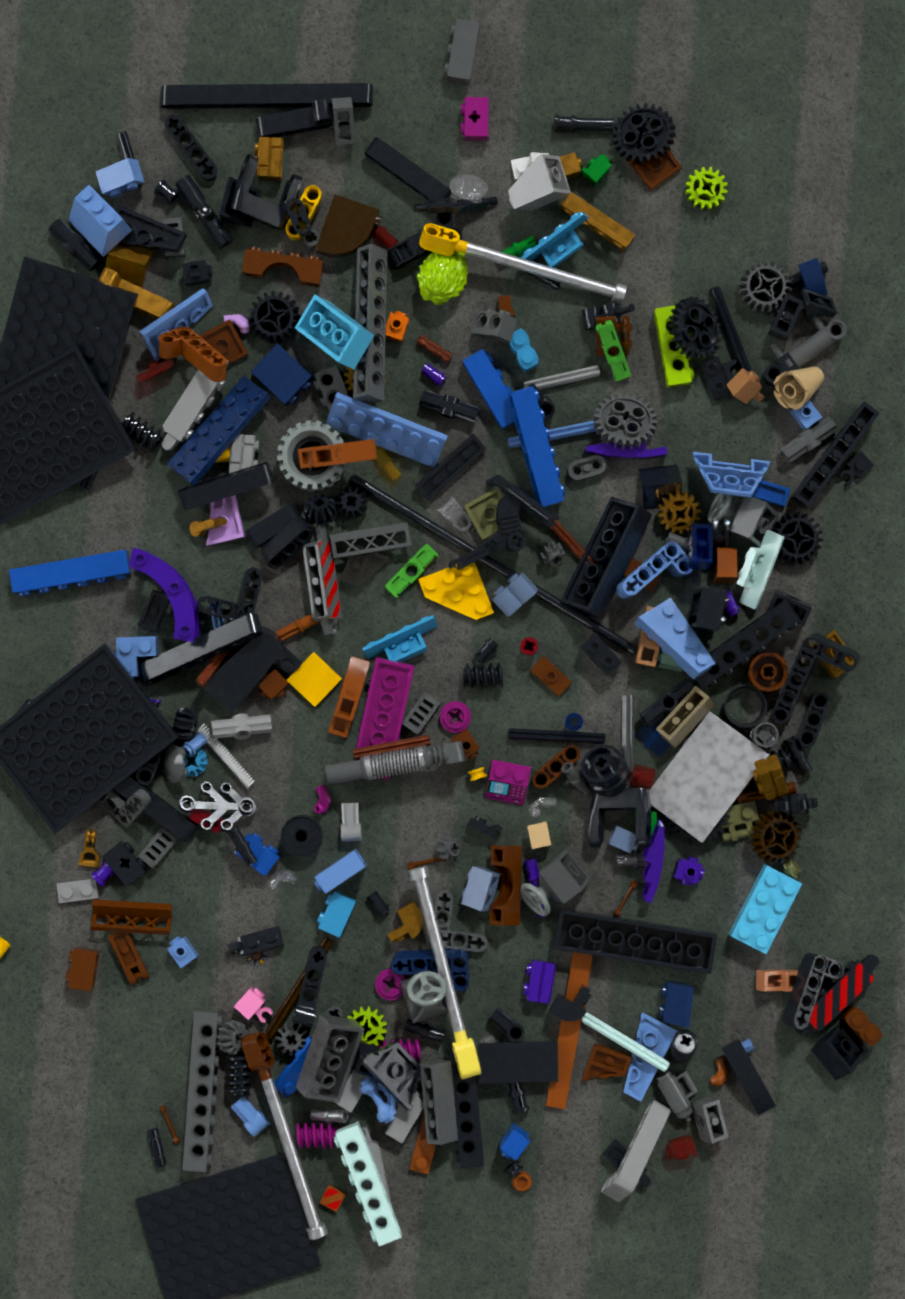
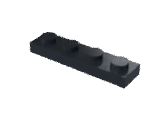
M471 434L414 486L426 500H429L486 450V447L474 434Z

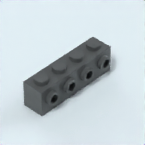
M434 1060L421 1063L420 1071L427 1143L442 1145L457 1141L458 1134L451 1061Z

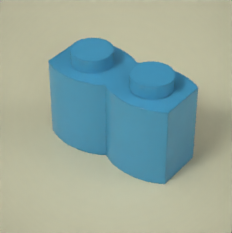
M522 328L514 331L512 340L508 344L511 351L517 355L518 366L526 373L538 367V356L530 346L527 333Z

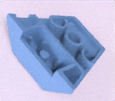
M692 452V456L710 492L751 498L771 462L751 459L750 465L712 461V454Z

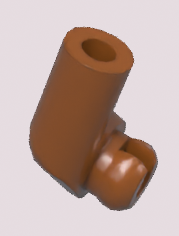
M724 1057L715 1059L718 1071L716 1075L710 1078L713 1086H722L728 1076Z

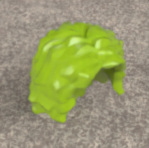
M455 251L453 255L445 256L432 252L423 261V264L419 266L420 273L416 275L423 300H431L438 306L448 302L453 297L459 296V293L464 290V285L467 284L468 263L464 253Z

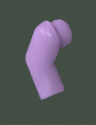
M240 314L224 315V322L230 319L232 324H236L240 328L241 333L246 334L250 332V322Z

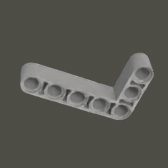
M655 1100L650 1102L619 1169L608 1177L601 1193L620 1202L633 1192L671 1109Z

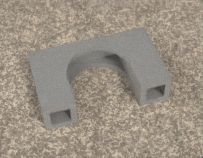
M353 1069L347 1079L340 1102L334 1103L351 1113L363 1094L359 1089L361 1086L360 1082L369 1076L354 1073ZM419 1090L413 1093L411 1101L413 1108L411 1112L406 1111L398 1103L395 1118L390 1122L385 1131V1134L400 1143H403L424 1108L423 1093Z

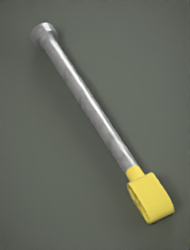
M423 866L408 871L410 881L415 880L438 974L444 978L447 985L444 997L456 1042L452 1043V1048L460 1078L463 1080L480 1075L481 1069L472 1038H467L426 879V877L430 876L428 867Z

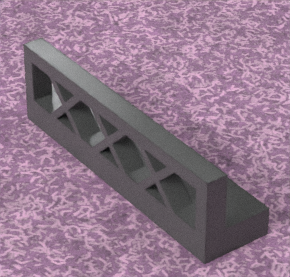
M408 522L330 534L333 558L411 546ZM405 531L407 542L398 544L392 539L396 532ZM388 533H393L391 537L386 535ZM377 535H383L389 539L384 546L379 547L373 543ZM374 536L372 540H369L366 537ZM358 538H364L369 542L365 549L359 550L353 545ZM354 539V541L352 542V544H351L350 542H348L347 540ZM344 541L350 545L346 552L337 554L335 542ZM390 541H392L393 543H395V544H393V545H388V543H389ZM371 544L375 546V548L368 549ZM351 547L356 550L348 552L351 549Z

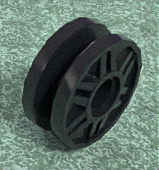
M304 814L289 819L281 831V841L286 851L299 857L309 856L314 853L321 845L323 839V831L319 822L313 817ZM300 830L305 831L307 834V839L304 841L297 838V832Z

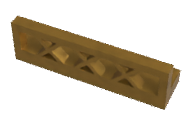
M572 192L560 204V210L569 216L577 212L587 214L589 219L582 224L623 252H625L636 235Z

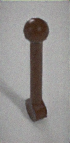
M437 857L415 863L410 861L407 864V868L411 870L415 866L437 861L445 862L446 859Z
M636 880L630 882L629 890L618 909H615L613 912L614 916L619 917L621 915V909L632 890L638 886Z
M165 1105L160 1106L161 1112L164 1114L173 1135V1142L175 1144L180 1143V1137L176 1135Z

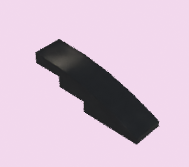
M737 1038L722 1047L723 1053L758 1115L776 1106L740 1040Z

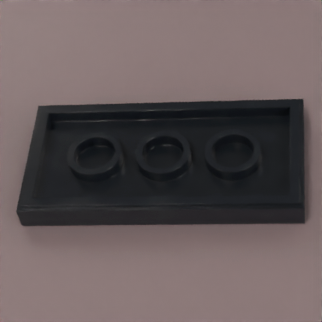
M558 1041L478 1043L479 1065L481 1069L479 1083L558 1082Z

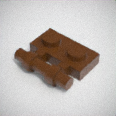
M616 316L596 317V325L600 323L605 325L606 321L611 320L616 332H622V339H619L624 355H629L630 348L632 347V341L630 340V332L632 331L630 317H622V323H616ZM596 331V355L605 356L598 331ZM617 347L609 348L608 353L615 355Z

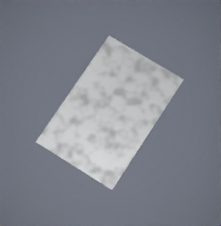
M709 711L649 790L651 805L703 843L754 776L752 771L756 770L755 761L763 758L766 759L769 754Z

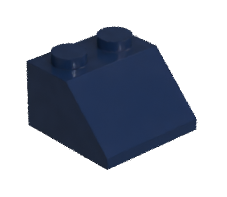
M666 981V985H662L661 989L664 1005H660L659 1017H662V1021L665 1023L689 1027L693 986L690 983Z

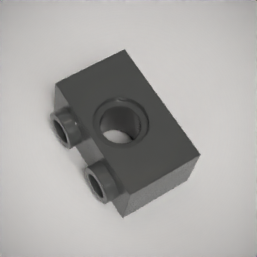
M707 1096L691 1102L701 1141L713 1144L729 1137L719 1099Z

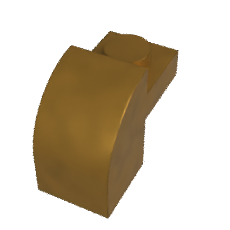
M414 900L397 910L403 925L387 934L391 942L393 940L399 942L407 937L406 933H409L412 939L419 934L423 918Z

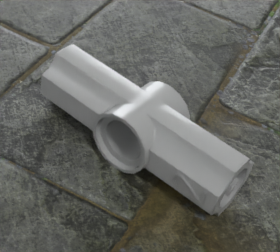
M237 714L232 719L211 721L213 739L234 737L243 740L249 738L252 734L272 732L270 715L249 717L247 714Z

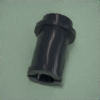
M491 638L485 640L486 643L474 655L482 663L485 662L494 650L497 651L496 648L499 646Z
M377 890L367 897L377 911L376 915L379 914L381 917L390 910L388 908L389 904L386 905Z

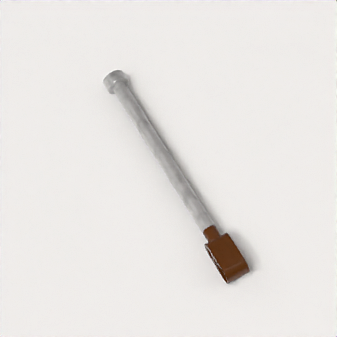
M264 1032L244 1035L241 1045L250 1070L258 1071L309 1224V1228L306 1229L309 1240L319 1239L327 1235L328 1231L325 1223L320 1222L270 1068L274 1065V1056L268 1038Z

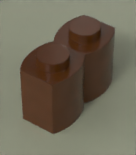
M851 1005L841 1014L845 1023L854 1029L857 1035L868 1045L874 1046L883 1037L881 1030L869 1021L866 1014L856 1006Z

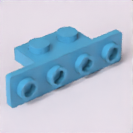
M583 212L573 214L570 217V221L557 226L554 229V233L540 239L538 245L524 251L523 256L520 258L533 261L542 254L548 265L555 268L584 246L574 229L588 220V215Z
M434 615L423 617L412 625H406L395 633H389L378 641L368 643L362 650L367 659L386 652L389 660L404 662L428 650L421 634L438 627Z

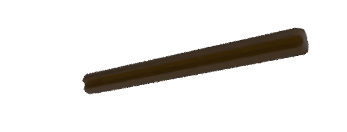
M325 936L319 946L323 947L327 953L333 944V940ZM317 951L316 954H313V956H315V960H319V957H323L321 956V952ZM305 968L264 1032L269 1040L274 1038L298 1000ZM313 970L308 973L310 979L315 972Z

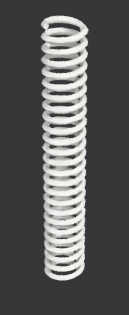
M203 724L197 733L200 732L206 737L210 747L216 751V754L222 758L226 765H229L228 768L235 772L234 775H237L236 777H239L248 789L255 780H252V777L250 778L246 770L243 771L244 768L240 766L236 759H233L234 756L232 754L229 755L230 752H227L228 749L221 745L222 742L218 743L220 740H217V738L213 739L211 731L207 732L209 728Z

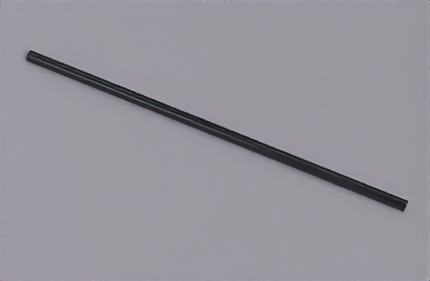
M353 473L350 477V483L358 486L363 491L463 552L469 553L476 549L471 544ZM489 555L478 560L507 579L516 573ZM534 584L538 588V591L534 594L535 596L633 655L637 649L636 645L582 612L562 603L561 599Z

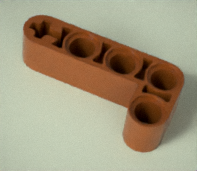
M179 327L159 335V356L161 358L172 359L182 355L211 381L222 382L226 379V358L189 327Z

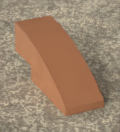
M756 970V990L764 992H790L799 970Z

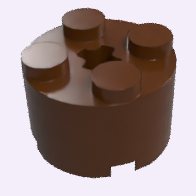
M765 652L757 654L747 665V680L750 685H753L762 692L778 690L787 680V663L776 653ZM770 668L771 670L769 671V673L771 675L764 676L765 672L763 669Z

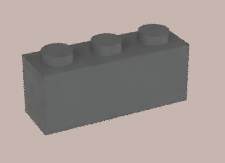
M456 19V25L452 24L450 36L453 37V43L448 45L447 51L450 61L445 63L444 69L447 81L470 85L480 22Z

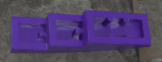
M606 442L586 446L585 453L617 459H649L666 456L667 449L665 446L647 450L646 445L641 443L640 448L633 445L632 450L628 446H625V449L622 450L621 445L614 448L613 442L609 445Z
M659 819L651 834L650 846L646 847L643 852L644 860L647 861V864L642 874L644 881L647 883L642 895L644 901L652 903L663 867L665 848L664 826L662 820Z

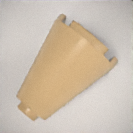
M818 367L783 372L774 381L776 389L774 395L783 407L797 410L807 403L823 383L824 374Z

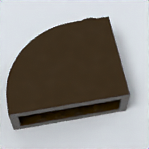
M334 194L315 249L316 253L333 258L346 257L356 253L357 248L365 246L369 241L374 228L379 227L382 216H379V209Z

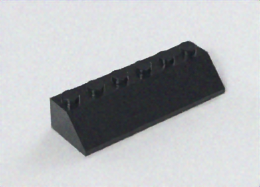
M611 497L585 549V553H583L563 594L561 602L586 615L602 620L652 514L638 504ZM589 555L596 564H593L587 556Z

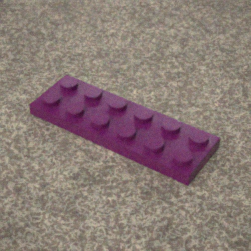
M376 657L356 748L398 741L415 665ZM387 774V778L385 777V775H384L383 778H382V776L380 775V779L390 780V777H389L388 774Z

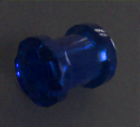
M571 713L565 718V725L569 730H579L583 725V718L577 713ZM570 717H577L579 719L577 727L569 725L571 723Z

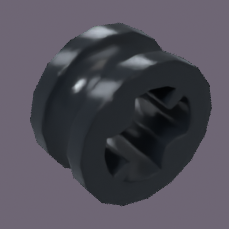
M518 1160L513 1161L504 1170L505 1173H509L510 1179L518 1175L524 1168L518 1164Z

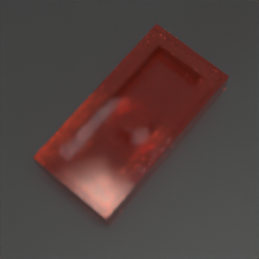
M168 359L160 364L156 361L147 366V371L136 377L139 382H144L175 366L173 359Z

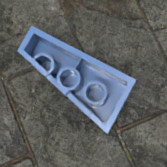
M671 598L639 616L635 621L634 625L641 628L650 640H654L662 648L661 650L669 654L675 660V663L693 679L710 670L715 664Z

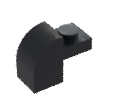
M582 984L573 1001L558 993L549 1008V1012L564 1021H575L582 1018L587 1011L581 1005H586L591 997L589 994L590 989Z

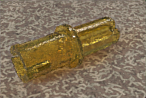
M376 445L378 458L376 460L379 462L380 468H383L391 481L394 482L402 476V473H400L392 462L393 459L389 458L383 448Z

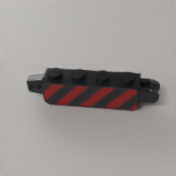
M868 954L861 961L851 960L844 967L845 971L839 979H831V984L826 989L824 987L820 989L807 1027L805 1029H793L801 1037L813 1028L815 1030L824 1029L874 981V976L871 972L879 964L878 957Z

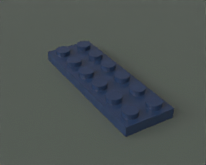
M243 376L167 465L195 486L271 396Z

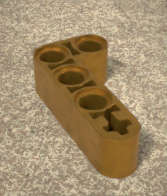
M109 268L103 269L99 281L139 294L135 311L157 320L175 307V304L169 300L121 279V276L114 270Z

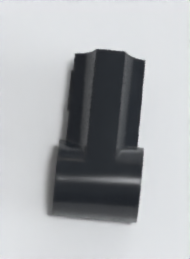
M498 1007L488 1019L510 1041L520 1042L524 1038V1027ZM514 1027H518L522 1032L518 1038L513 1037L510 1033Z

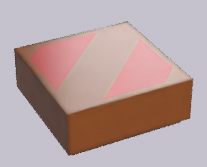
M329 1184L319 1203L337 1212L346 1193Z

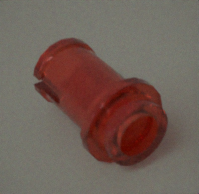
M381 225L374 232L375 238L380 239L388 248H391L399 241L386 230L387 227Z

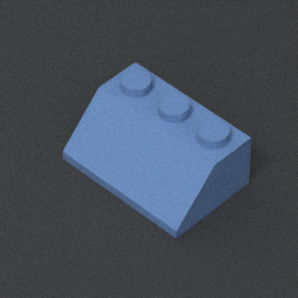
M90 185L74 198L68 221L103 257L132 231L121 216Z

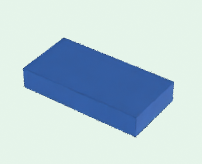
M761 480L752 497L785 508L791 488Z

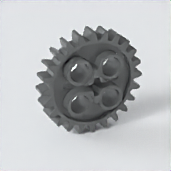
M618 393L617 398L611 395L610 400L604 398L603 403L599 402L593 418L594 428L597 429V435L601 434V440L608 439L607 445L613 442L614 448L621 445L622 450L625 449V446L632 450L633 445L640 448L641 443L646 445L647 440L652 439L657 427V414H653L654 408H649V402L643 404V398L636 400V395L629 398L628 393H626L625 397Z

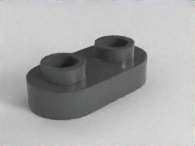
M593 455L573 461L568 467V475L575 481L600 475L606 469V461L600 455ZM594 462H598L600 464V467L598 469L593 468L592 465ZM577 467L580 468L581 473L575 474L574 469Z

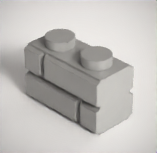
M239 434L231 443L229 473L258 464V460H255V452H259L260 441H257L255 435Z

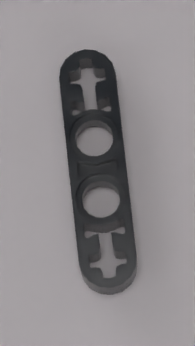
M177 115L168 116L165 120V127L201 177L207 181L214 180L218 174L216 165L181 118ZM171 121H178L177 126L181 131L179 134L174 127L169 128ZM187 135L191 137V142L188 145H182L180 143L182 136ZM193 152H202L203 156L201 160H193ZM205 162L209 169L214 168L212 169L213 174L205 175L206 171L201 164Z

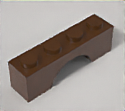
M251 247V250L245 249L242 268L244 276L263 278L270 269L277 266H286L298 274L301 285L321 287L324 262L319 257L309 256V258H302L300 254L296 253L282 255V252L277 250L263 252V249L258 247Z
M491 845V865L501 873V890L497 899L490 904V925H520L522 846Z

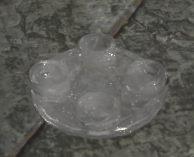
M472 174L457 175L449 184L452 192L451 196L456 200L464 199L480 203L488 192L486 182Z

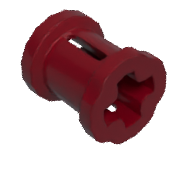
M525 638L521 642L520 650L523 654L533 655L538 649V643L534 638ZM526 641L529 643L533 642V651L530 652L524 649Z

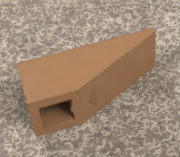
M647 606L646 612L653 609L654 607ZM641 630L634 663L655 667L660 646L654 640H650L646 636L647 634Z

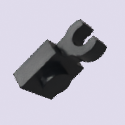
M477 815L475 818H470L469 826L488 834L492 839H498L497 836L493 835V830L496 828L502 830L503 828L500 825L488 826L485 824L487 820Z

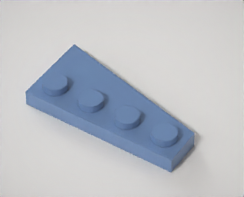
M202 288L139 331L155 362L161 358L159 356V335L179 327H188L191 323H196L213 306L206 290Z
M642 1012L635 1042L664 1058L677 1030ZM632 1053L624 1093L642 1101L658 1068Z

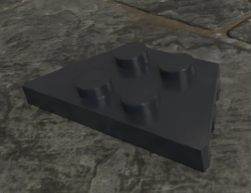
M392 1042L360 1058L359 1061L406 1111L411 1112L413 1108L411 1101L413 1093L417 1092L421 1071L420 1065L398 1042Z

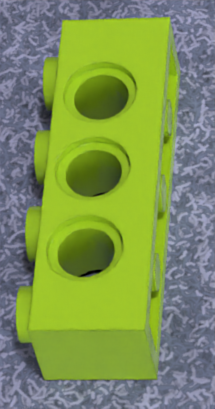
M675 305L656 308L653 312L667 388L690 385L691 379H694L693 368H689L688 360H691V358L686 359V354L681 355V348L678 351H673L669 347L674 335L669 334L670 331L667 330L666 324L672 323L669 316L673 315L671 310L675 309ZM673 362H681L683 369H674Z

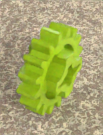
M702 167L700 173L698 170H694V176L689 175L688 177L691 182H686L685 184L689 188L685 191V194H690L688 201L693 200L694 207L699 204L701 210L705 206H707L708 210H711L712 205L717 208L719 206L718 201L723 202L725 199L722 195H726L728 192L726 189H723L728 185L727 182H722L725 176L719 177V170L714 173L712 172V167L708 171ZM695 181L698 185V189H696V191H694ZM709 186L710 190H703V187ZM719 186V193L716 196L715 188Z
M360 1006V1012L354 1009L352 1011L354 1016L348 1015L347 1018L355 1020L359 1016L364 1015V1019L358 1023L364 1026L366 1019H368L367 1024L371 1028L368 1029L365 1036L363 1032L360 1042L371 1045L374 1043L378 1046V1039L384 1040V1036L381 1034L387 1033V1029L383 1028V1026L387 1025V1021H381L384 1015L378 1016L377 1008L372 1012L371 1006H368L367 1010ZM371 1016L377 1020L379 1026L372 1022ZM371 1034H377L373 1039L367 1040Z

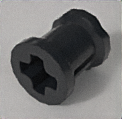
M163 179L156 186L154 194L160 195L167 201L168 205H172L178 198L180 191L174 190Z

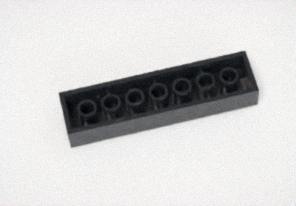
M559 907L553 947L554 949L711 974L717 934L715 932Z

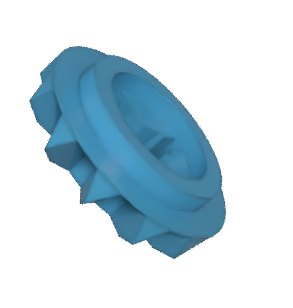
M201 748L196 751L198 755L195 759L197 766L190 765L187 767V776L189 777L200 775L207 767V755ZM185 756V757H184V761H185V767H186V765H187V763H188V760H187V757Z

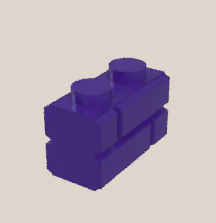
M532 959L531 964H527L526 975H529V982L524 984L523 995H527L526 1000L550 1004L556 968L555 962Z

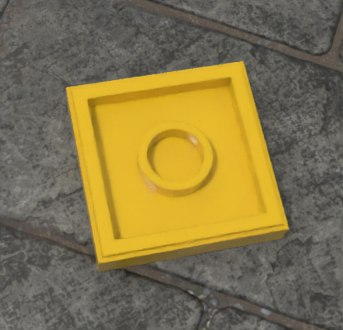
M315 652L287 679L314 707L342 680Z

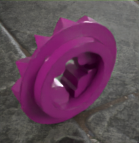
M449 702L440 712V722L449 732H461L470 724V710L461 702ZM461 710L459 717L463 722L455 721L450 724L452 717L448 712L455 714Z
M391 968L380 972L375 981V989L378 995L386 1000L400 998L403 995L400 981L405 980V976L394 973ZM395 977L394 984L398 988L392 987L386 992L387 984L383 980L390 981Z

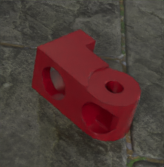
M193 810L188 818L201 824V821L208 818L212 813L207 810ZM223 816L213 824L210 831L220 832V824L225 818ZM208 823L203 824L206 828L210 827Z

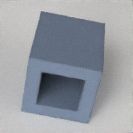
M615 825L608 844L630 854L632 850L636 851L639 845L635 833Z

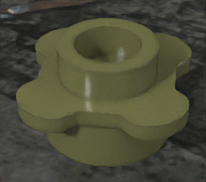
M793 860L785 861V864H783L784 872L790 878L797 879L801 868Z

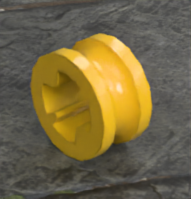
M481 767L469 771L468 774L471 775L470 781L486 777L487 774L484 773L485 768Z

